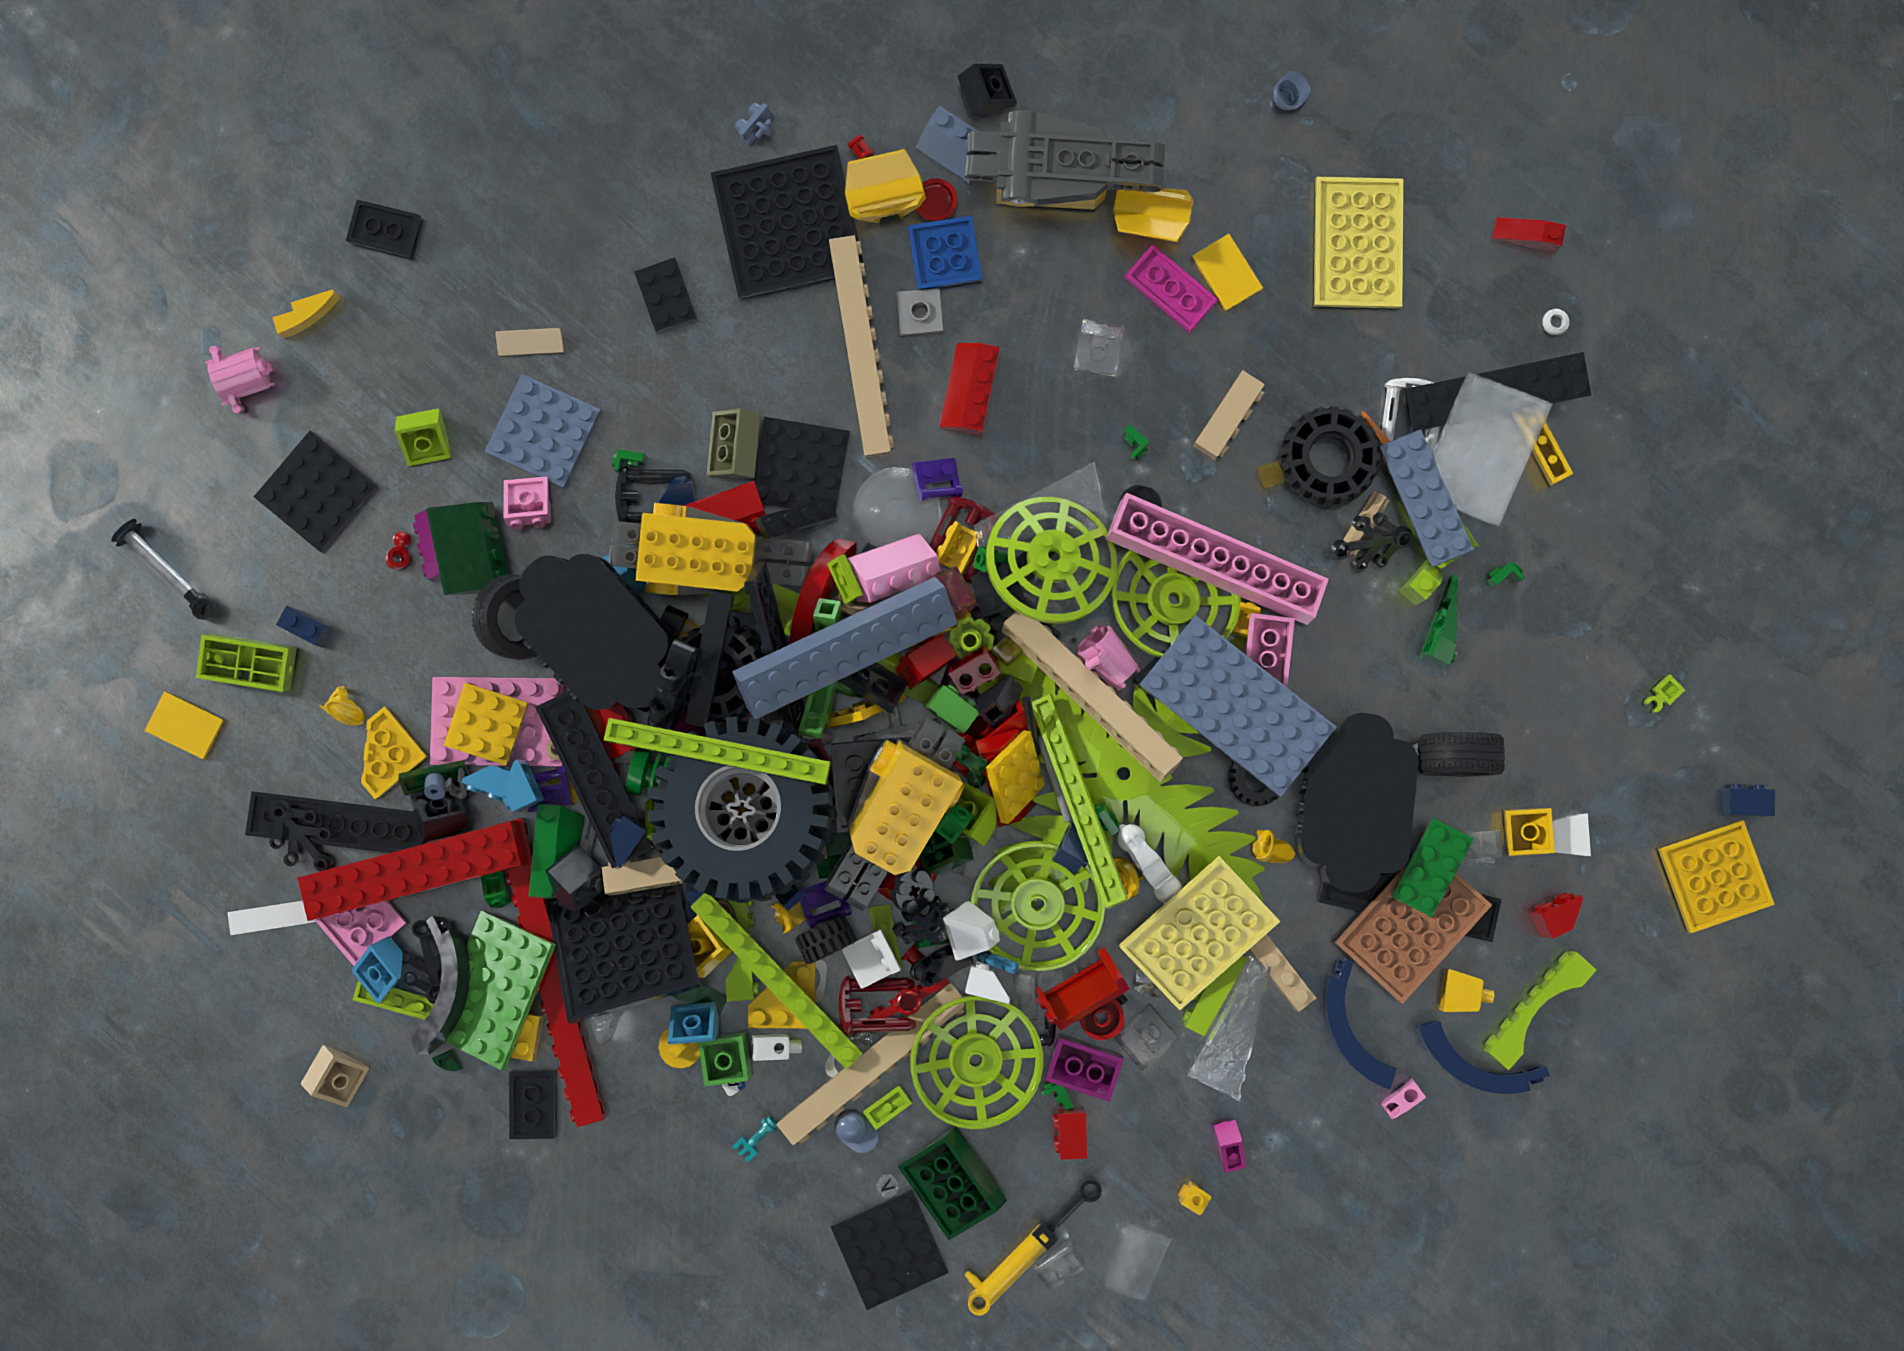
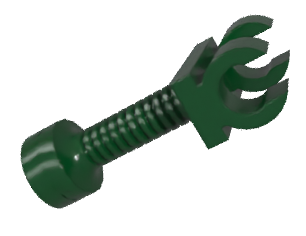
M962 743L960 752L956 750L954 753L955 759L970 770L967 774L969 785L979 788L985 783L984 771L988 766V760L982 756L977 757L970 752L969 747Z

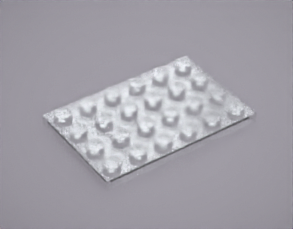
M1471 372L1467 373L1432 455L1457 511L1497 526L1500 525L1553 405L1551 402Z

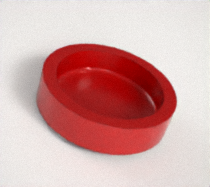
M939 178L924 181L922 184L926 199L916 208L918 215L927 222L950 219L957 208V194L954 187L949 182Z

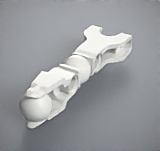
M1132 824L1120 825V831L1117 836L1119 847L1129 853L1134 864L1154 888L1156 898L1164 904L1167 903L1182 889L1180 881L1170 873L1159 855L1146 844L1143 829Z

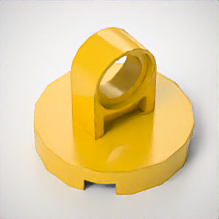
M1121 856L1114 857L1113 859L1127 897L1131 899L1139 892V882L1145 877L1141 871L1140 877H1138L1135 870L1138 867L1134 862L1130 863Z
M669 1028L663 1032L659 1039L658 1049L661 1058L666 1064L682 1069L698 1061L700 1058L698 1042L668 1044Z

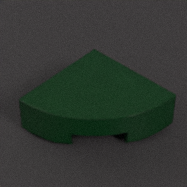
M454 1048L432 1058L433 1062L444 1070L458 1071L462 1069Z

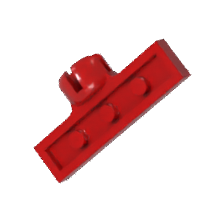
M944 978L930 987H922L919 984L913 988L902 989L895 998L889 1001L891 1005L884 1009L882 1006L871 1010V1016L867 1019L888 1018L897 1012L907 1016L913 1015L919 1011L923 998L950 984L948 978Z

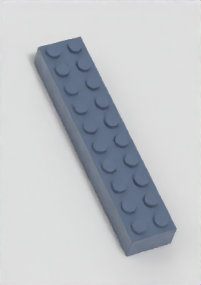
M933 577L732 672L747 709L754 719H758L956 625L957 621L945 586L936 577Z

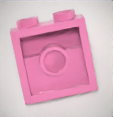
M547 476L504 480V520L507 527L519 530L524 525H533L534 527L541 528L545 526V523H551V503L549 501V481Z

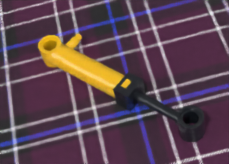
M1091 1176L1083 1178L1078 1186L1079 1191L1077 1193L1079 1195L1049 1225L1041 1220L1031 1230L1032 1233L983 1282L970 1271L965 1273V1277L976 1288L971 1291L968 1297V1307L974 1315L986 1314L995 1301L1046 1250H1049L1059 1240L1055 1231L1084 1201L1095 1202L1100 1198L1102 1189L1096 1178ZM1086 1185H1095L1096 1191L1090 1195L1084 1192ZM976 1297H982L986 1302L983 1306L977 1307L973 1304V1300Z

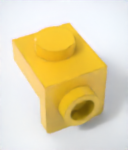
M1240 602V614L1232 634L1248 638L1250 613L1261 614V608L1254 603Z
M1192 1181L1188 1185L1184 1184L1178 1193L1180 1203L1198 1215L1203 1213L1211 1200V1196Z

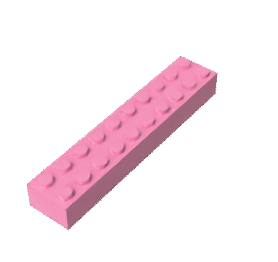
M1126 493L1121 499L1106 540L1289 618H1295L1296 621L1306 625L1316 618L1329 580L1326 577L1129 493Z

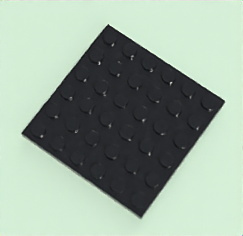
M837 145L711 172L739 299L835 278L829 239L855 235L856 241H859L854 217L850 216L845 196L846 182ZM859 254V263H863L862 254Z
M680 884L616 895H607L605 890H603L578 912L560 907L556 897L546 900L553 943L556 944L554 949L565 1012L569 1024L701 987Z

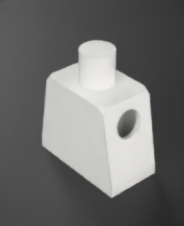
M1576 814L1552 820L1555 853L1591 856L1588 814Z
M750 1034V1057L753 1061L789 1059V1053H801L802 1051L801 1040H789L787 1034ZM781 1043V1049L774 1050L775 1044Z

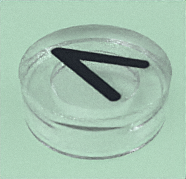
M885 1174L878 1179L876 1189L880 1196L891 1198L898 1192L899 1183L893 1175Z

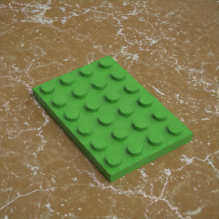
M481 910L466 946L470 963L467 1000L458 1023L445 1042L500 1070H506L556 944L487 911Z

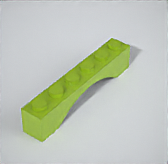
M728 900L734 909L738 924L751 936V927H754V915L750 914L749 905H753V900L749 901V903H738ZM737 956L731 972L725 979L727 1002L754 1000L756 998L755 994H759V983L754 981V973Z
M1574 951L1565 952L1558 960L1560 962L1555 969H1550L1545 974V981L1540 986L1536 985L1530 991V998L1526 1002H1521L1516 1007L1515 1015L1511 1019H1506L1501 1024L1500 1032L1496 1036L1492 1035L1486 1041L1484 1051L1504 1069L1510 1070L1524 1054L1526 1031L1538 1009L1560 992L1571 988L1583 987L1597 971L1579 953Z

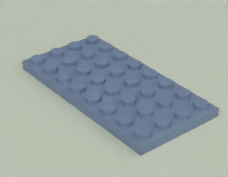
M1196 615L1140 683L1143 689L1279 797L1284 794L1336 728L1334 724Z

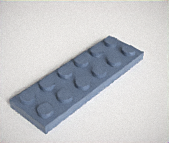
M1421 429L1379 447L1431 568L1472 552L1474 550Z

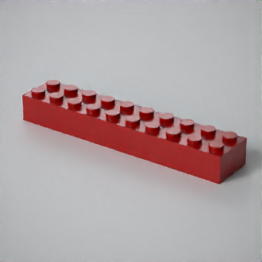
M509 821L301 876L297 879L307 921H312L527 865L528 862L518 821Z

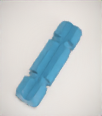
M988 951L977 954V960L987 963L1011 974L1017 972L1019 964L1015 961L994 955Z

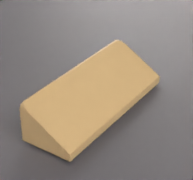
M561 328L495 332L498 356L564 353L563 331Z

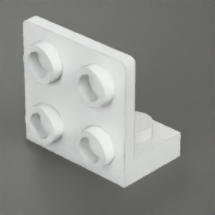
M882 929L842 949L860 988H865L901 970Z

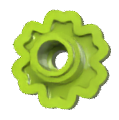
M968 616L965 619H960L957 622V627L951 629L949 642L955 645L953 650L959 658H962L984 645H987L989 650H991L995 637L992 633H989L991 629L990 624L986 623L982 618L975 621L971 616ZM969 635H974L976 637V641L974 643L969 642Z

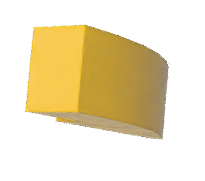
M331 289L291 302L293 311L272 317L277 334L282 338H287L310 327L332 309L340 299L339 295Z

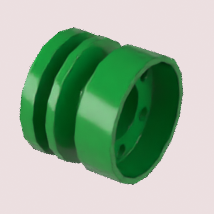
M636 748L628 770L626 780L627 793L642 796L646 787H649V795L650 788H658L661 780L655 776L659 765L666 768L672 758L667 756L664 762V754L659 753L655 762H653L652 751Z

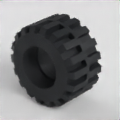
M1235 761L1232 763L1233 766L1229 769L1228 773L1230 774L1228 783H1230V790L1235 794L1237 800L1239 799L1242 803L1250 806H1264L1279 798L1268 787L1259 792L1249 789L1245 782L1246 770Z
M839 915L795 938V942L806 964L819 961L856 941V937L845 915Z

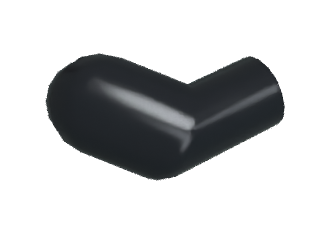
M1045 1016V1034H1041L1039 1038L1042 1046L1047 1045L1049 1047L1053 1045L1055 1040L1056 1024L1051 1025Z

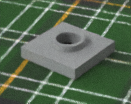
M940 288L896 292L900 336L943 332ZM925 304L928 309L926 316L923 318L915 317L912 314V307L914 305Z

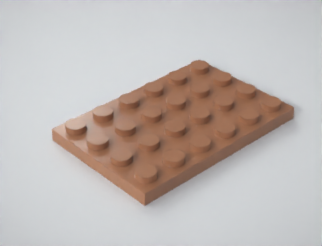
M1407 862L1335 941L1345 953L1401 1004L1409 998L1492 906L1457 872L1436 911L1430 917L1391 897L1397 882L1408 864Z

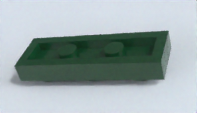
M465 760L399 773L398 779L404 795L424 792L425 779L429 774H441L445 781L448 778H452L453 784L458 785L460 784L458 781L459 768L465 770L466 777L469 776Z

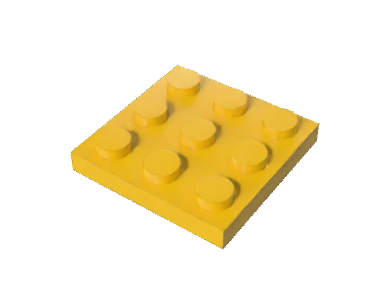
M464 683L443 746L508 766L529 703Z
M1023 730L986 767L1001 823L1009 824L1045 787L1031 731Z

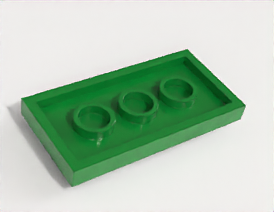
M1432 817L1397 882L1391 897L1432 917L1468 852L1474 837Z

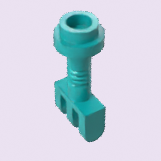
M765 1117L761 1121L763 1126L749 1140L743 1135L732 1146L734 1150L738 1149L740 1145L744 1147L738 1153L740 1156L746 1151L750 1153L744 1159L747 1163L759 1152L755 1145L769 1132L774 1134L777 1131V1121L773 1117Z

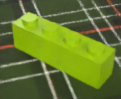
M1241 956L1193 999L1195 1003L1192 1009L1188 1008L1182 1018L1185 1021L1183 1024L1185 1027L1210 1039L1250 959Z

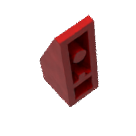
M1497 217L1492 239L1556 253L1563 245L1567 225L1546 220Z

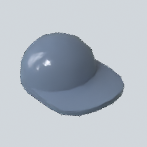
M1297 71L1286 73L1273 90V99L1276 106L1287 111L1301 106L1310 95L1308 82Z
M848 1109L842 1111L835 1119V1134L849 1148L860 1153L869 1152L875 1148L879 1133L864 1114L857 1110Z

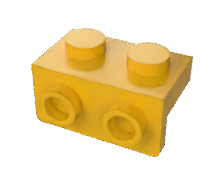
M955 521L947 529L943 545H940L937 549L936 554L939 563L964 575L982 535Z

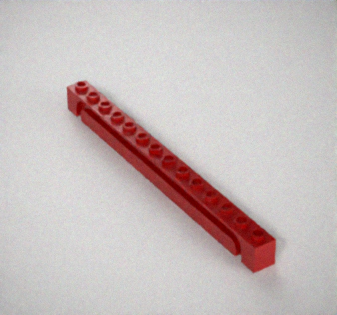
M526 818L511 820L518 821L528 862L527 865L508 869V873H506L507 883L509 886L512 885L514 892L512 894L513 905L518 907L520 914L517 916L519 927L553 943L546 903L548 899L529 897L533 843L530 840ZM554 949L537 992L541 993L543 999L540 1003L544 1015L547 1014L549 1022L546 1024L547 1032L554 1040V1045H552L555 1058L559 1059V1076L561 1080L564 1079L565 1081L564 1095L566 1100L571 1103L570 1117L573 1123L576 1122L577 1127L604 1120L606 1113L603 1102L600 1099L599 1087L581 1022L574 1024L567 1022Z

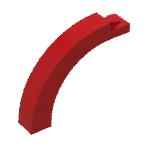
M836 538L824 548L815 560L797 600L790 631V644L815 633L813 615L818 599H828L836 584L827 564L845 554L846 558L855 556L857 542Z

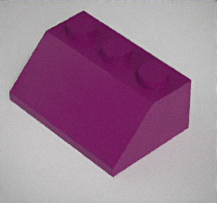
M424 510L414 515L413 529L415 534L419 536L420 543H417V548L424 560V564H422L423 575L428 580L434 582L441 580L427 511Z
M1059 1034L1046 1081L1110 1102L1124 1058L1121 1054Z

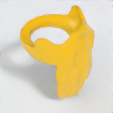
M345 686L337 687L328 702L325 703V706L319 704L327 714L344 725L359 726L364 723L365 715L362 709L347 698L348 691Z
M1256 831L1258 839L1253 843V853L1256 859L1269 863H1286L1294 858L1296 853L1292 846L1284 840L1275 839L1273 831Z
M779 901L771 905V908L776 909L774 917L776 922L783 926V934L792 931L794 926L800 925L806 920L800 902L789 911ZM816 908L811 910L812 915L815 912Z

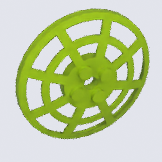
M1037 497L1014 505L998 519L987 542L986 567L996 592L1012 609L1036 621L1066 623L1087 616L1096 610L1106 599L1116 578V550L1113 542L1106 540L1111 553V569L1100 565L1099 551L1094 539L1103 535L1106 539L1108 534L1101 521L1086 508L1067 499ZM1039 502L1060 504L1059 513L1045 512L1034 516L1025 506ZM1069 507L1086 515L1098 528L1089 532L1079 521L1067 516ZM1017 511L1024 521L1015 529L1010 539L997 538L1004 522ZM1058 519L1055 530L1045 531L1037 521ZM1066 522L1079 529L1083 535L1073 539L1069 534L1065 533ZM1027 526H1030L1036 534L1031 543L1017 541L1019 535ZM1089 542L1093 562L1081 558L1080 546ZM995 546L1008 548V562L1012 574L1003 580L1000 579L995 566ZM1015 550L1027 552L1028 564L1020 569L1016 563ZM1051 551L1056 552L1059 555V560H1051L1048 553ZM1078 567L1091 571L1087 579L1080 586L1073 576ZM1033 572L1037 577L1044 580L1042 590L1028 582L1025 576ZM1097 573L1109 578L1102 593L1088 605L1083 592L1092 584ZM1065 580L1071 591L1063 593L1051 592L1053 583ZM1018 581L1028 592L1040 597L1037 609L1034 610L1019 602L1006 588ZM1075 597L1080 607V610L1065 614L1045 613L1048 600H1066Z
M1129 550L1117 566L1116 578L1111 589L1112 608L1122 631L1140 649L1152 656L1161 658L1164 655L1163 653L1147 647L1138 639L1147 633L1159 641L1172 645L1179 636L1178 625L1190 622L1197 613L1199 606H1211L1209 617L1205 622L1211 627L1216 618L1218 606L1232 605L1229 622L1221 636L1227 639L1231 635L1240 614V596L1231 593V596L1218 597L1216 586L1205 582L1211 597H1200L1198 588L1195 585L1200 579L1193 576L1188 578L1177 573L1176 569L1169 566L1168 573L1157 578L1150 568L1161 563L1153 559L1144 563L1138 554L1132 550ZM1131 560L1138 571L1131 581L1129 592L1117 591L1120 574L1127 562ZM1142 575L1151 584L1147 594L1136 593V587ZM1170 594L1176 595L1179 603L1172 604L1168 596ZM1117 600L1129 602L1132 615L1139 625L1133 633L1130 632L1121 618ZM1136 603L1148 604L1152 615L1145 621L1141 618ZM1157 621L1169 625L1170 637L1157 633L1151 627Z
M1040 841L1024 842L999 852L981 870L972 891L971 904L978 907V898L992 899V913L999 933L1003 932L1012 941L1024 946L1022 959L1004 952L997 945H994L989 951L994 955L1015 961L1019 964L1018 968L1046 971L1064 967L1074 962L1094 944L1104 921L1105 905L1090 865L1087 864L1084 871L1073 875L1067 868L1052 861L1053 852L1059 846L1054 843ZM1024 848H1045L1043 859H1028L1015 863L1008 855ZM1001 859L1008 869L999 877L994 890L980 889L987 872ZM1041 865L1039 876L1026 878L1020 870L1027 866ZM1050 867L1060 871L1068 879L1057 885L1054 881L1048 879ZM1013 874L1019 882L1014 892L1000 891L1006 879ZM1089 878L1092 879L1097 892V912L1084 908V894L1080 883ZM1073 886L1076 890L1078 906L1065 903L1063 892ZM1036 898L1042 899L1044 906L1035 908L1032 905V901ZM998 900L1011 901L1013 913L1002 919L999 912ZM1063 912L1076 915L1072 924L1063 932L1058 924ZM1082 917L1095 921L1089 936L1074 950L1068 937L1078 928ZM1018 921L1021 925L1028 928L1026 938L1015 934L1008 927ZM1051 928L1056 936L1047 940H1035L1036 931ZM1060 943L1067 954L1050 961H1031L1033 948H1046Z
M975 995L956 998L935 1010L924 1021L917 1032L910 1056L912 1081L924 1105L944 1122L967 1129L994 1127L1020 1113L1036 1093L1043 1072L1041 1040L1028 1017L1010 1003L1007 1004ZM975 1001L995 1003L1005 1007L1009 1012L1002 1020L986 1014H975ZM966 1002V1015L953 1019L943 1028L933 1022L945 1010ZM1016 1017L1028 1029L1034 1048H1020L1017 1037L1008 1027ZM976 1020L987 1021L996 1026L989 1035L978 1033ZM967 1022L968 1034L956 1039L948 1033L956 1025ZM926 1029H929L937 1035L931 1046L929 1062L917 1064L916 1057L919 1043ZM1003 1031L1009 1037L1014 1050L1001 1051L995 1042ZM941 1040L951 1046L949 1058L936 1060L937 1049ZM974 1054L981 1056V1062L978 1065L970 1064V1058ZM1022 1058H1035L1033 1077L1024 1093L1014 1085L1020 1073ZM1014 1059L1013 1071L1010 1078L1007 1079L1000 1073L1003 1060ZM950 1067L955 1078L946 1088L939 1078L937 1069ZM930 1071L934 1083L943 1093L936 1105L929 1100L923 1091L918 1078L919 1073ZM993 1080L1002 1086L996 1093L984 1097L982 1086L991 1083ZM961 1084L974 1088L975 1099L963 1098L954 1093ZM1008 1091L1019 1100L1004 1113L987 1119L985 1105L999 1100ZM950 1100L965 1106H976L978 1120L959 1119L948 1115L943 1110Z

